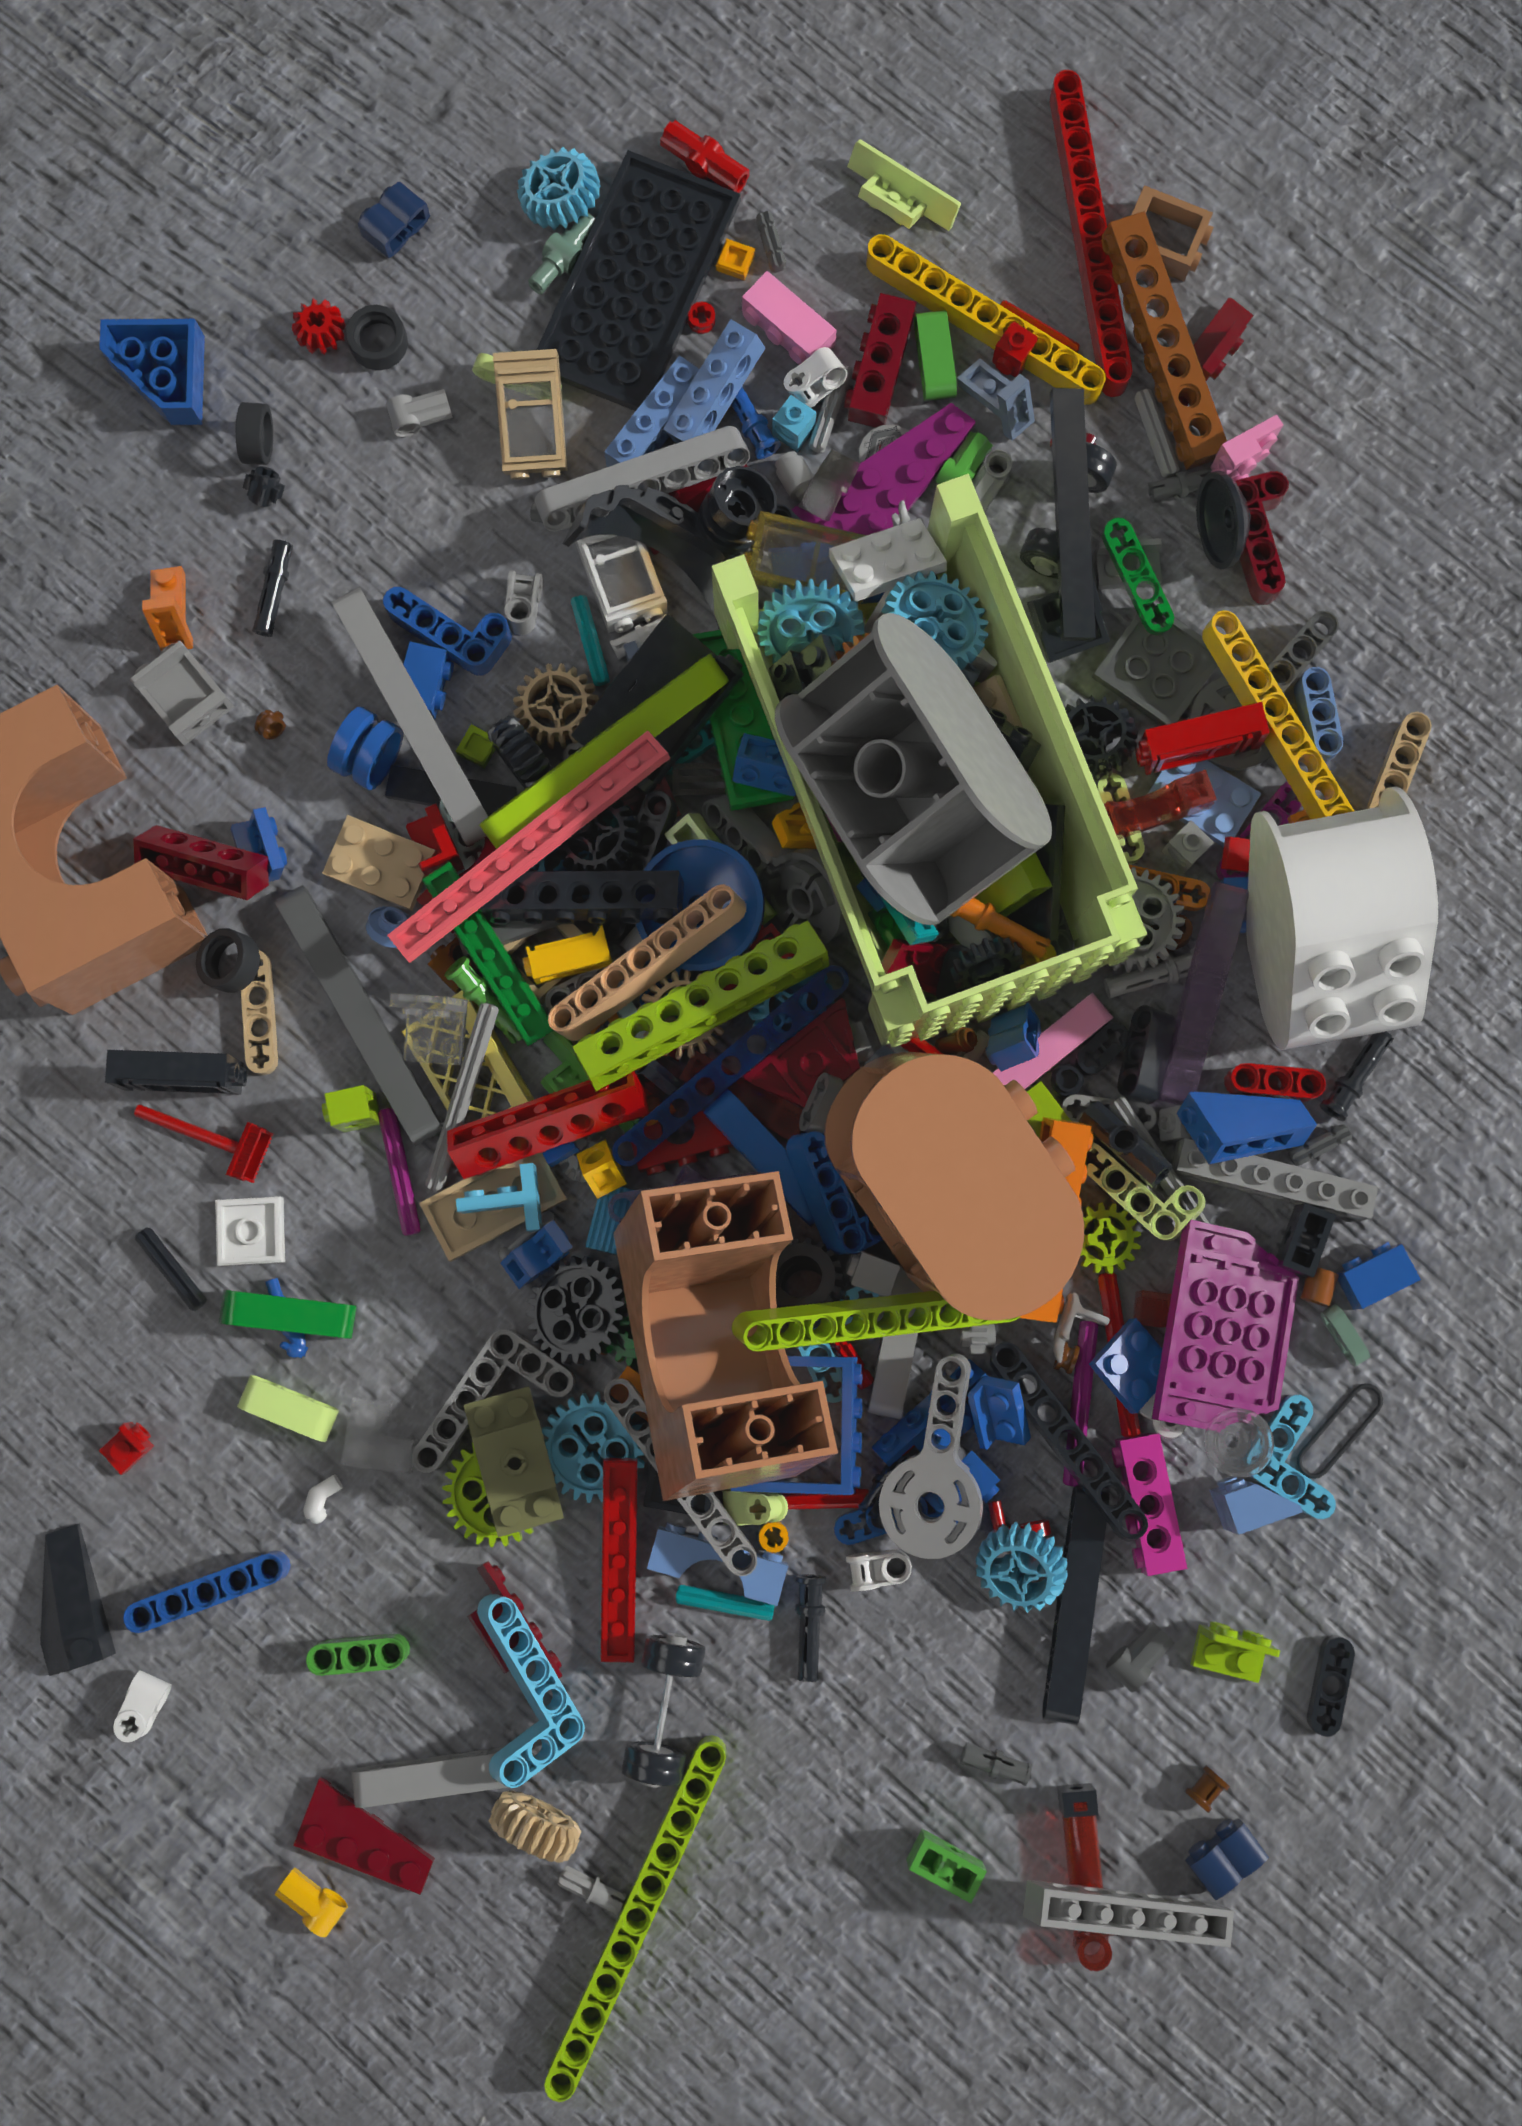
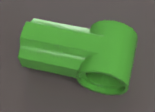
M970 431L954 457H949L944 463L936 478V483L941 484L969 474L973 481L986 456L992 450L993 445L989 442L988 438L979 432L974 433Z

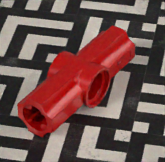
M676 120L670 121L664 128L660 138V146L683 160L688 170L694 176L704 180L708 177L718 185L737 193L743 190L750 176V170L725 154L718 141L707 135L701 138Z

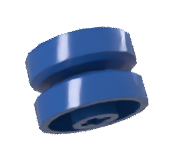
M356 707L344 719L334 736L327 757V766L331 771L343 777L352 775V779L356 784L367 790H374L382 783L388 775L391 765H394L403 741V730L400 726L388 720L379 722L377 715L364 707Z

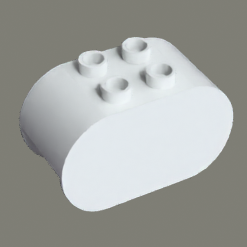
M1399 787L1386 788L1381 795L1379 807L1277 826L1268 812H1256L1252 818L1250 831L1246 936L1262 1016L1275 1045L1280 1050H1286L1419 1025L1425 1012L1438 925V895L1428 839L1419 814L1406 792Z

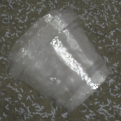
M1233 1408L1222 1411L1210 1421L1204 1435V1448L1209 1461L1220 1472L1233 1477H1249L1260 1472L1269 1463L1273 1454L1274 1439L1269 1425L1261 1416L1250 1410ZM1233 1420L1238 1421L1236 1423L1226 1426L1225 1429H1222L1227 1423ZM1229 1435H1234L1236 1444L1230 1448L1226 1445V1438Z

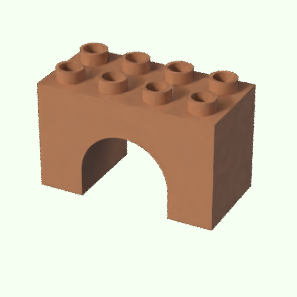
M58 685L0 713V939L8 953V956L0 959V974L6 985L16 996L27 992L39 1007L51 1004L74 1015L197 951L202 941L208 935L184 888L146 858L95 883L84 885L65 884L57 860L58 840L65 822L71 813L85 800L127 779L100 724Z
M779 1171L641 1191L613 1234L663 1501L796 1477L838 1454L823 1381L800 1384L790 1366L785 1348L752 1351L737 1340L732 1333V1323L740 1313L777 1308V1263L782 1250L793 1240ZM757 1325L750 1328L747 1337L752 1336L756 1332Z

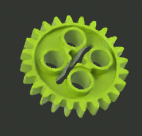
M472 1443L474 1452L471 1453L465 1448L462 1449L461 1454L464 1461L453 1459L451 1463L457 1469L456 1472L448 1471L445 1473V1476L453 1481L452 1484L442 1486L443 1490L451 1492V1497L443 1500V1504L453 1505L454 1509L448 1512L447 1517L457 1516L459 1518L454 1525L455 1529L463 1525L467 1527L464 1538H468L473 1533H476V1544H481L485 1537H488L490 1547H494L498 1535L495 1524L491 1523L487 1518V1511L490 1508L489 1503L479 1512L474 1511V1507L486 1498L487 1494ZM470 1480L477 1481L482 1487L481 1496L477 1499L469 1497L466 1493V1485ZM533 1528L524 1530L530 1535L534 1532ZM521 1531L499 1537L504 1547L509 1545L511 1535L517 1542H520L522 1540Z

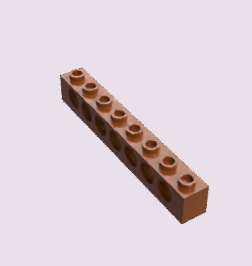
M1143 211L1112 221L1102 235V248L1104 253L1109 255L1111 259L1114 281L1117 285L1120 284L1123 293L1124 309L1127 314L1131 315L1134 324L1133 333L1135 340L1142 346L1145 354V368L1148 373L1152 374L1155 382V396L1158 402L1163 404L1166 413L1165 423L1167 429L1173 432L1177 443V457L1184 463L1186 470L1212 462L1222 444L1227 442V438L1147 215ZM1125 250L1133 251L1137 258L1130 257ZM1136 279L1143 280L1147 288L1138 285ZM1147 308L1153 309L1158 317L1149 315ZM1157 338L1164 339L1168 347L1160 345ZM1168 367L1176 369L1179 377L1171 375ZM1178 397L1186 398L1189 406L1182 405ZM1189 426L1196 427L1199 430L1200 436L1193 435Z

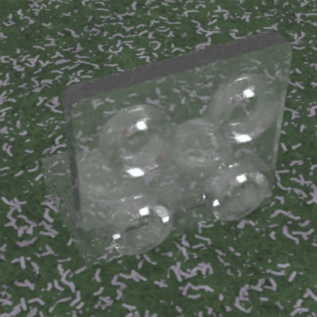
M390 993L389 1006L402 1008V1014L407 1015L403 1059L411 1062L462 1065L468 1000L445 996Z

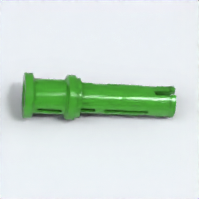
M464 956L454 962L444 974L447 980H453L464 992L463 997L470 1002L474 1001L479 1007L482 1003H489L498 1007L499 1011L495 1025L512 1044L522 1039L520 1033L497 997L488 988L489 985L485 978L480 977L469 965L470 960Z

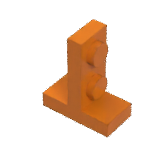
M182 566L150 570V599L142 600V611L160 650L162 651L166 646L175 644L178 641H181L187 649H192L193 637L186 623V575Z

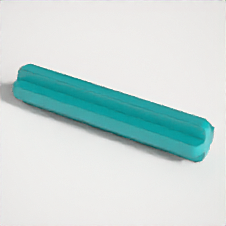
M575 596L571 598V605L593 684L595 686L606 685L610 682L587 596Z
M686 1585L678 1586L675 1598L677 1604L766 1621L772 1620L775 1605L745 1596Z

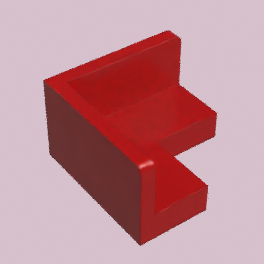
M436 803L424 808L427 816L406 825L412 841L434 849L437 852V855L418 863L425 876L433 873L448 862L452 863L457 872L465 869Z

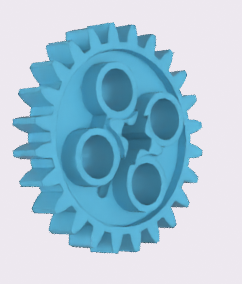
M919 571L914 579L907 575L902 583L898 581L885 599L886 603L881 612L883 614L894 613L919 626L943 648L960 670H964L968 663L972 664L984 648L985 644L983 642L988 636V633L984 631L988 621L980 619L985 609L975 607L979 598H969L967 596L970 591L969 587L960 590L958 588V579L954 580L952 584L948 583L947 574L945 573L938 580L933 571H930L926 579Z
M809 579L807 587H803L800 581L797 580L793 590L787 585H783V595L773 592L772 602L765 601L764 611L759 612V644L764 646L765 656L772 655L773 664L789 650L800 653L820 634L830 636L835 651L845 652L842 646L843 642L853 643V636L864 634L863 612L858 610V601H850L849 591L840 595L838 584L831 589H827L826 580H823L819 587L814 585L813 579Z
M596 1392L593 1401H589L586 1393H582L579 1404L573 1397H570L568 1399L569 1409L561 1404L558 1405L556 1410L560 1417L550 1414L547 1420L553 1427H543L542 1433L549 1437V1439H544L552 1472L556 1474L554 1477L555 1483L557 1484L560 1481L564 1483L561 1493L565 1494L571 1488L574 1490V1500H577L581 1493H586L587 1503L591 1502L594 1494H598L600 1501L603 1502L602 1458H638V1456L644 1454L607 1403L601 1402L599 1392ZM590 1416L599 1417L603 1422L604 1428L600 1431H592L587 1426V1418ZM631 1421V1425L635 1430H639L643 1422L632 1423ZM574 1424H577L581 1428V1431L585 1437H583L578 1431L574 1430ZM565 1438L574 1439L578 1444V1451L575 1453L566 1452L562 1447V1440ZM598 1442L600 1444L598 1452L595 1450L591 1453L587 1451L589 1443L594 1444ZM612 1442H620L624 1445L626 1453L622 1456H614L610 1453L608 1445ZM638 1458V1468H644L645 1462ZM590 1463L595 1464L600 1470V1476L597 1478L586 1476L583 1466Z

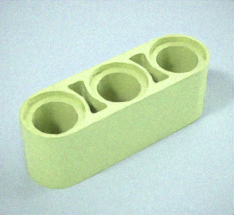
M250 1375L237 1405L241 1410L321 1442L327 1441L339 1413V1410L335 1407L254 1375Z

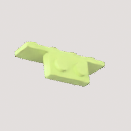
M859 139L855 143L847 167L868 180L861 186L859 198L908 229L923 215L948 231L952 228L961 206L958 200L863 140Z

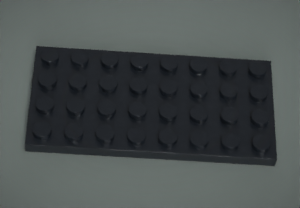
M627 150L536 349L557 350L561 382L636 411L665 372L688 320L689 311L699 296L741 202V194Z

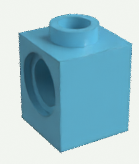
M790 395L773 418L772 435L798 452L814 430L816 411Z

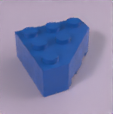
M100 319L99 349L110 366L171 425H202L205 336L196 320Z

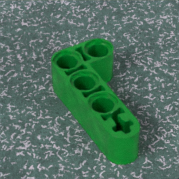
M223 1290L219 1323L352 1339L357 1306Z

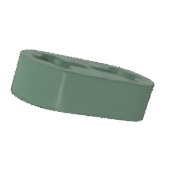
M1334 1304L1320 1313L1323 1323L1336 1344L1354 1367L1370 1358V1353L1364 1342L1338 1305Z

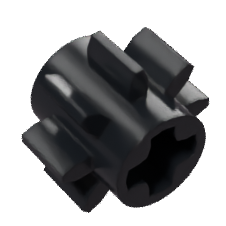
M259 466L255 470H251V474L245 475L242 488L248 490L247 496L252 503L262 507H269L272 503L276 504L277 499H282L285 485L279 483L281 478L275 470Z

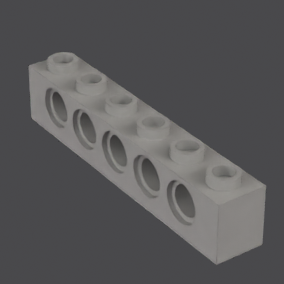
M1186 1138L1176 1142L1172 1160V1168L1178 1176L1293 1205L1307 1203L1337 1216L1357 1221L1370 1220L1373 1217L1378 1186L1254 1155L1208 1164L1194 1140Z
M1027 1880L1023 1917L1041 1927L1231 1948L1234 1910L1214 1901Z

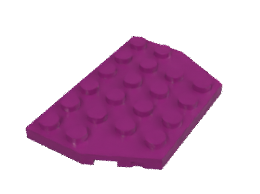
M1190 1220L1182 1230L1151 1419L1219 1431L1233 1423L1247 1421L1259 1414H1267L1279 1409L1299 1277L1277 1266L1279 1259L1261 1248L1255 1242L1256 1239L1248 1232L1196 1220Z

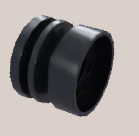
M735 466L725 469L718 475L698 509L697 525L702 536L711 546L722 552L736 554L747 551L756 543L774 516L777 509L776 492L769 480L752 468Z

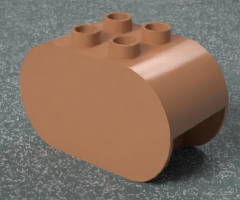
M899 1052L879 1057L862 1066L846 1080L831 1105L825 1123L824 1136L827 1154L850 1192L907 1276L922 1291H936L948 1304L959 1312L983 1320L1016 1318L1046 1304L1060 1292L1076 1269L1083 1248L1084 1220L1078 1197L1065 1179V1177L1075 1171V1165L1069 1154L1055 1138L1049 1137L1041 1142L1028 1123V1120L1035 1116L1038 1111L1027 1091L1016 1080L1003 1085L998 1077L987 1068L958 1056Z

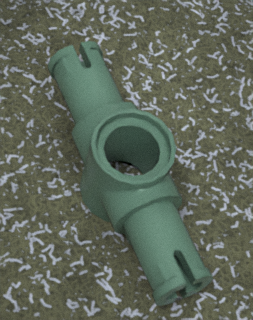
M589 213L588 217L580 216L578 224L574 223L570 230H565L561 235L555 232L548 238L542 251L543 263L528 280V284L533 291L542 295L556 276H561L564 272L567 274L572 273L584 247L583 243L588 238L594 225L595 218Z

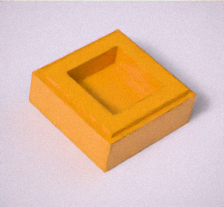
M726 238L716 263V271L745 281L755 256V248Z

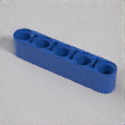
M726 1089L703 1113L759 1174L779 1171L786 1203L811 1227L815 1222L788 1158L787 1151L730 1090Z
M270 1551L144 1598L127 1607L123 1616L124 1624L131 1632L142 1633L269 1586L287 1576L290 1570V1560L281 1551ZM268 1559H273L278 1564L279 1570L276 1576H270L265 1570V1563ZM236 1571H241L246 1577L244 1588L237 1587L233 1582V1576ZM204 1583L210 1584L214 1589L212 1600H208L202 1595L201 1588ZM172 1595L178 1596L182 1602L179 1612L174 1611L170 1607L169 1601ZM140 1607H144L149 1612L150 1618L147 1624L142 1623L138 1618L137 1613Z

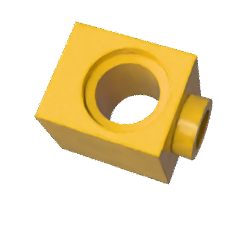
M606 1139L576 1154L582 1175L597 1199L627 1184L621 1165Z

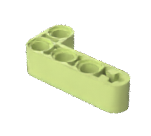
M1096 1143L1092 1144L1090 1152L1095 1154L1098 1151L1097 1159L1108 1167L1102 1171L1096 1165L1090 1163L1086 1165L1087 1175L1157 1238L1165 1241L1175 1240L1182 1234V1230L1188 1222L1195 1220L1205 1208L1206 1201L1203 1193L1194 1186L1189 1185L1178 1188L1164 1203L1108 1151ZM1114 1172H1122L1125 1176V1184L1120 1189H1112L1109 1186V1177ZM1187 1192H1194L1198 1197V1204L1192 1210H1184L1180 1203L1182 1195ZM1139 1194H1146L1150 1199V1206L1144 1212H1137L1133 1206V1200ZM1165 1216H1170L1175 1221V1229L1168 1235H1163L1158 1230V1222Z

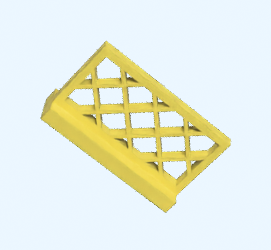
M463 991L452 996L453 999L402 1031L447 1111L451 1101L448 1096L451 1081L457 1082L456 1078H452L456 1059H464L463 1056L457 1055L461 1038H470L479 1010V1006L474 1001L470 1002L463 997ZM452 1009H455L460 1017L457 1031L441 1028L444 1015ZM437 1019L435 1026L429 1025ZM464 1026L469 1034L463 1033ZM424 1027L434 1029L430 1048L420 1046L413 1034ZM493 1029L484 1056L485 1062L482 1063L483 1066L489 1067L492 1072L489 1087L480 1084L475 1085L476 1088L488 1090L484 1109L473 1106L468 1108L469 1110L481 1112V1118L487 1117L488 1114L497 1113L489 1111L494 1092L504 1094L511 1105L510 1108L534 1100V1097ZM440 1031L456 1035L451 1054L436 1050ZM423 1051L429 1052L428 1057L425 1056ZM435 1054L450 1057L446 1076L436 1074L433 1070L432 1064ZM439 1078L445 1080L444 1085H442ZM496 1082L499 1084L501 1090L495 1088Z

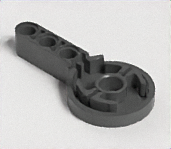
M1329 611L1315 613L1268 666L1270 672L1278 670L1284 673L1286 682L1278 683L1283 693L1338 631L1339 622L1333 613ZM1314 624H1324L1328 629V634H1318L1314 629ZM1294 647L1303 648L1307 653V658L1299 659L1295 657L1292 649ZM1224 676L1213 680L1201 690L1190 709L1189 719L1242 707L1231 687L1217 693L1218 690L1230 686ZM1248 680L1253 688L1259 689L1254 681ZM1265 707L1269 715L1274 713L1272 709ZM1263 742L1259 749L1251 750V747L1247 746L1245 750L1249 748L1250 750L1244 753L1231 754L1208 761L1223 770L1245 771L1263 764L1272 755Z
M727 794L708 800L703 804L702 816L704 821L725 845L737 851L753 867L759 880L762 882L764 896H770L772 907L777 912L776 917L785 930L792 925H800L809 921L811 925L822 929L821 933L820 929L812 927L823 945L838 939L844 934L847 924L817 850L801 848L792 851L788 848H782L779 839L751 808L730 811ZM805 892H806V894H807L808 897H809L810 904L808 903V901H807V899H806Z

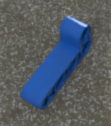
M390 588L383 597L385 609L394 623L429 646L447 650L453 662L476 676H482L490 672L512 640L507 620L499 613L485 615L473 632H470L405 588ZM405 604L410 614H408L407 610L402 608L401 606ZM423 619H433L430 626L425 628L419 627V623ZM492 628H503L502 633L498 636L488 635ZM451 635L459 636L455 644L447 645L444 643L446 638ZM482 652L485 654L484 658L479 662L470 661L474 653Z
M816 1131L793 1135L787 1142V1155L827 1251L831 1249L835 1255L856 1254L882 1241V1237L865 1212H856L846 1184L829 1159L825 1146V1136ZM819 1173H820L821 1179H822V1180H821V1184H820L819 1179H818ZM831 1204H832L833 1207H834V1213H833V1214H832V1212H831ZM844 1235L846 1236V1244H844L843 1240Z

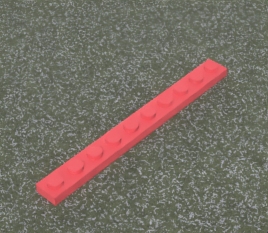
M646 731L387 936L405 959L411 963L670 759L668 752L649 731Z

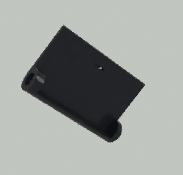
M666 613L572 732L571 736L581 745H586L700 659L711 653L729 679V682L654 737L668 752L670 759L634 786L636 790L646 796L654 791L742 679L744 674L740 669L743 665L730 654L724 657L713 653Z

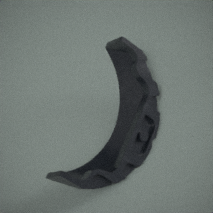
M629 485L615 486L612 490H607L597 495L594 494L586 500L563 541V545L569 547L580 539L595 535H617L646 544L665 555L687 574L706 599L715 617L712 565L732 559L734 554L722 552L711 546L704 539L698 528L697 512L687 504L680 503L675 497L649 487L645 490L630 489Z

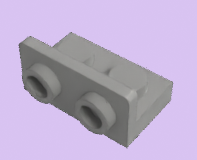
M1148 535L1139 536L1137 538L1161 584L1159 551L1162 547V539H1153L1152 536ZM1118 538L1122 546L1120 547L1119 550H1116V551H1117V553L1119 554V553H1120L1122 550H1124L1126 547H1130V546H1132V545H1131V543H1128V544L1124 547V544H1123L1121 538ZM1103 541L1099 542L1094 553L1097 590L1125 588ZM1128 554L1123 557V566L1127 570L1134 571L1139 568L1140 562L1137 556ZM1140 583L1137 587H1151V585Z

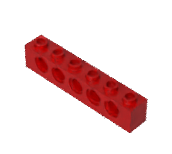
M635 1071L598 1091H595L590 1080L448 1130L447 1152L463 1179L481 1175L489 1170L506 1164H512L520 1159L537 1153H543L548 1149L568 1142H574L579 1138L605 1131L610 1127L647 1115L649 1112L646 1093Z

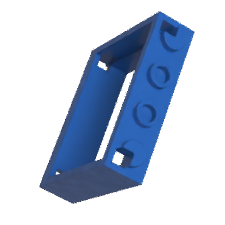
M787 1356L790 1366L842 1367L841 1483L769 1481L731 1488V1491L852 1495L856 1493V1487H860V1477L862 1476L861 1467H856V1453H861L862 1434L857 1432V1419L862 1418V1399L857 1398V1385H861L863 1380V1374H861L862 1364H857V1357Z

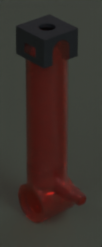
M1091 1783L1057 1786L1059 1810L1062 1813L1069 1885L1104 1889L1096 1815H1099L1096 1789ZM1073 1930V1948L1080 1963L1090 1971L1105 1969L1112 1959V1949L1108 1936L1118 1935ZM1090 1942L1100 1943V1949L1096 1954L1087 1955L1084 1953L1086 1945Z

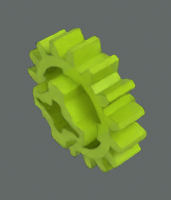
M1102 1202L1097 1203L1096 1212L1089 1206L1084 1208L1086 1215L1085 1218L1083 1217L1084 1230L1091 1220L1095 1219L1094 1228L1090 1234L1084 1235L1083 1248L1080 1255L1084 1260L1081 1263V1267L1085 1268L1093 1264V1273L1096 1274L1100 1272L1102 1267H1104L1107 1274H1113V1265L1120 1271L1126 1269L1123 1260L1133 1262L1135 1257L1130 1253L1131 1250H1139L1141 1248L1139 1244L1134 1243V1238L1141 1236V1232L1132 1230V1226L1137 1223V1220L1127 1221L1125 1217L1128 1211L1124 1209L1117 1213L1116 1204L1114 1203L1110 1204L1107 1210H1105ZM1110 1218L1116 1220L1123 1230H1118L1111 1224ZM1103 1230L1105 1235H1111L1112 1238L1111 1241L1106 1243V1247L1104 1242H1098L1097 1239L1099 1235L1103 1234ZM1125 1242L1123 1251L1115 1258V1249L1120 1243ZM1086 1247H1091L1097 1251L1100 1260L1093 1257Z

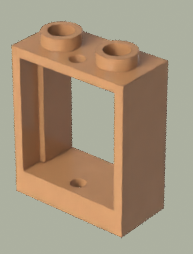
M1144 185L1132 215L1143 211L1147 215V212L1151 211L1197 230L1187 256L1158 246L1168 276L1184 282L1189 270L1196 271L1202 257V253L1197 252L1200 244L1206 246L1214 227L1210 226L1209 222L1213 212ZM1125 250L1130 257L1137 258L1133 251Z

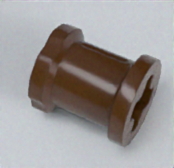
M1205 1765L1203 1768L1204 1774L1192 1788L1187 1787L1184 1792L1209 1813L1212 1810L1210 1805L1223 1790H1228L1230 1786Z

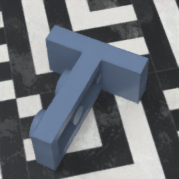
M979 358L957 377L960 388L1001 418L1003 433L1010 440L1013 441L1035 421L1029 380L1021 374L1014 380L1009 381Z

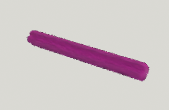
M1084 1320L1079 1324L1077 1346L1080 1347L1074 1370L1070 1416L1087 1437L1094 1373L1089 1363L1096 1354L1099 1325L1096 1322ZM1068 1433L1066 1449L1070 1450L1076 1447V1439L1072 1434ZM1084 1461L1080 1462V1465H1079L1080 1471H1081L1082 1474H1083ZM1064 1466L1063 1484L1073 1487L1079 1485Z

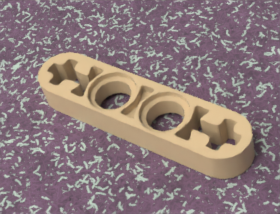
M259 950L260 961L263 962V966H259L257 974L260 979L265 978V982L252 981L245 989L241 990L244 1050L247 1067L258 1075H268L278 1065L273 975L270 958ZM255 988H263L266 992V999L259 1005H253L249 1000V995ZM256 1020H265L268 1024V1031L261 1037H255L251 1031L253 1023ZM253 1042L261 1044L269 1042V1046L262 1045L263 1054L269 1057V1061L264 1062V1068L254 1063V1059L260 1057V1048L257 1046L252 1047Z

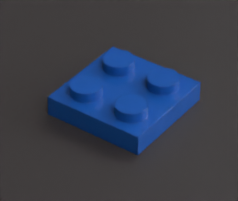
M1132 1318L1122 1326L1089 1365L1130 1414L1138 1413L1156 1393L1163 1349L1137 1318Z

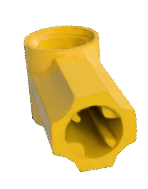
M295 1867L274 1894L302 1916L304 1925L311 1932L324 1938L328 1936L348 1908L347 1902L338 1893L329 1888L322 1889Z

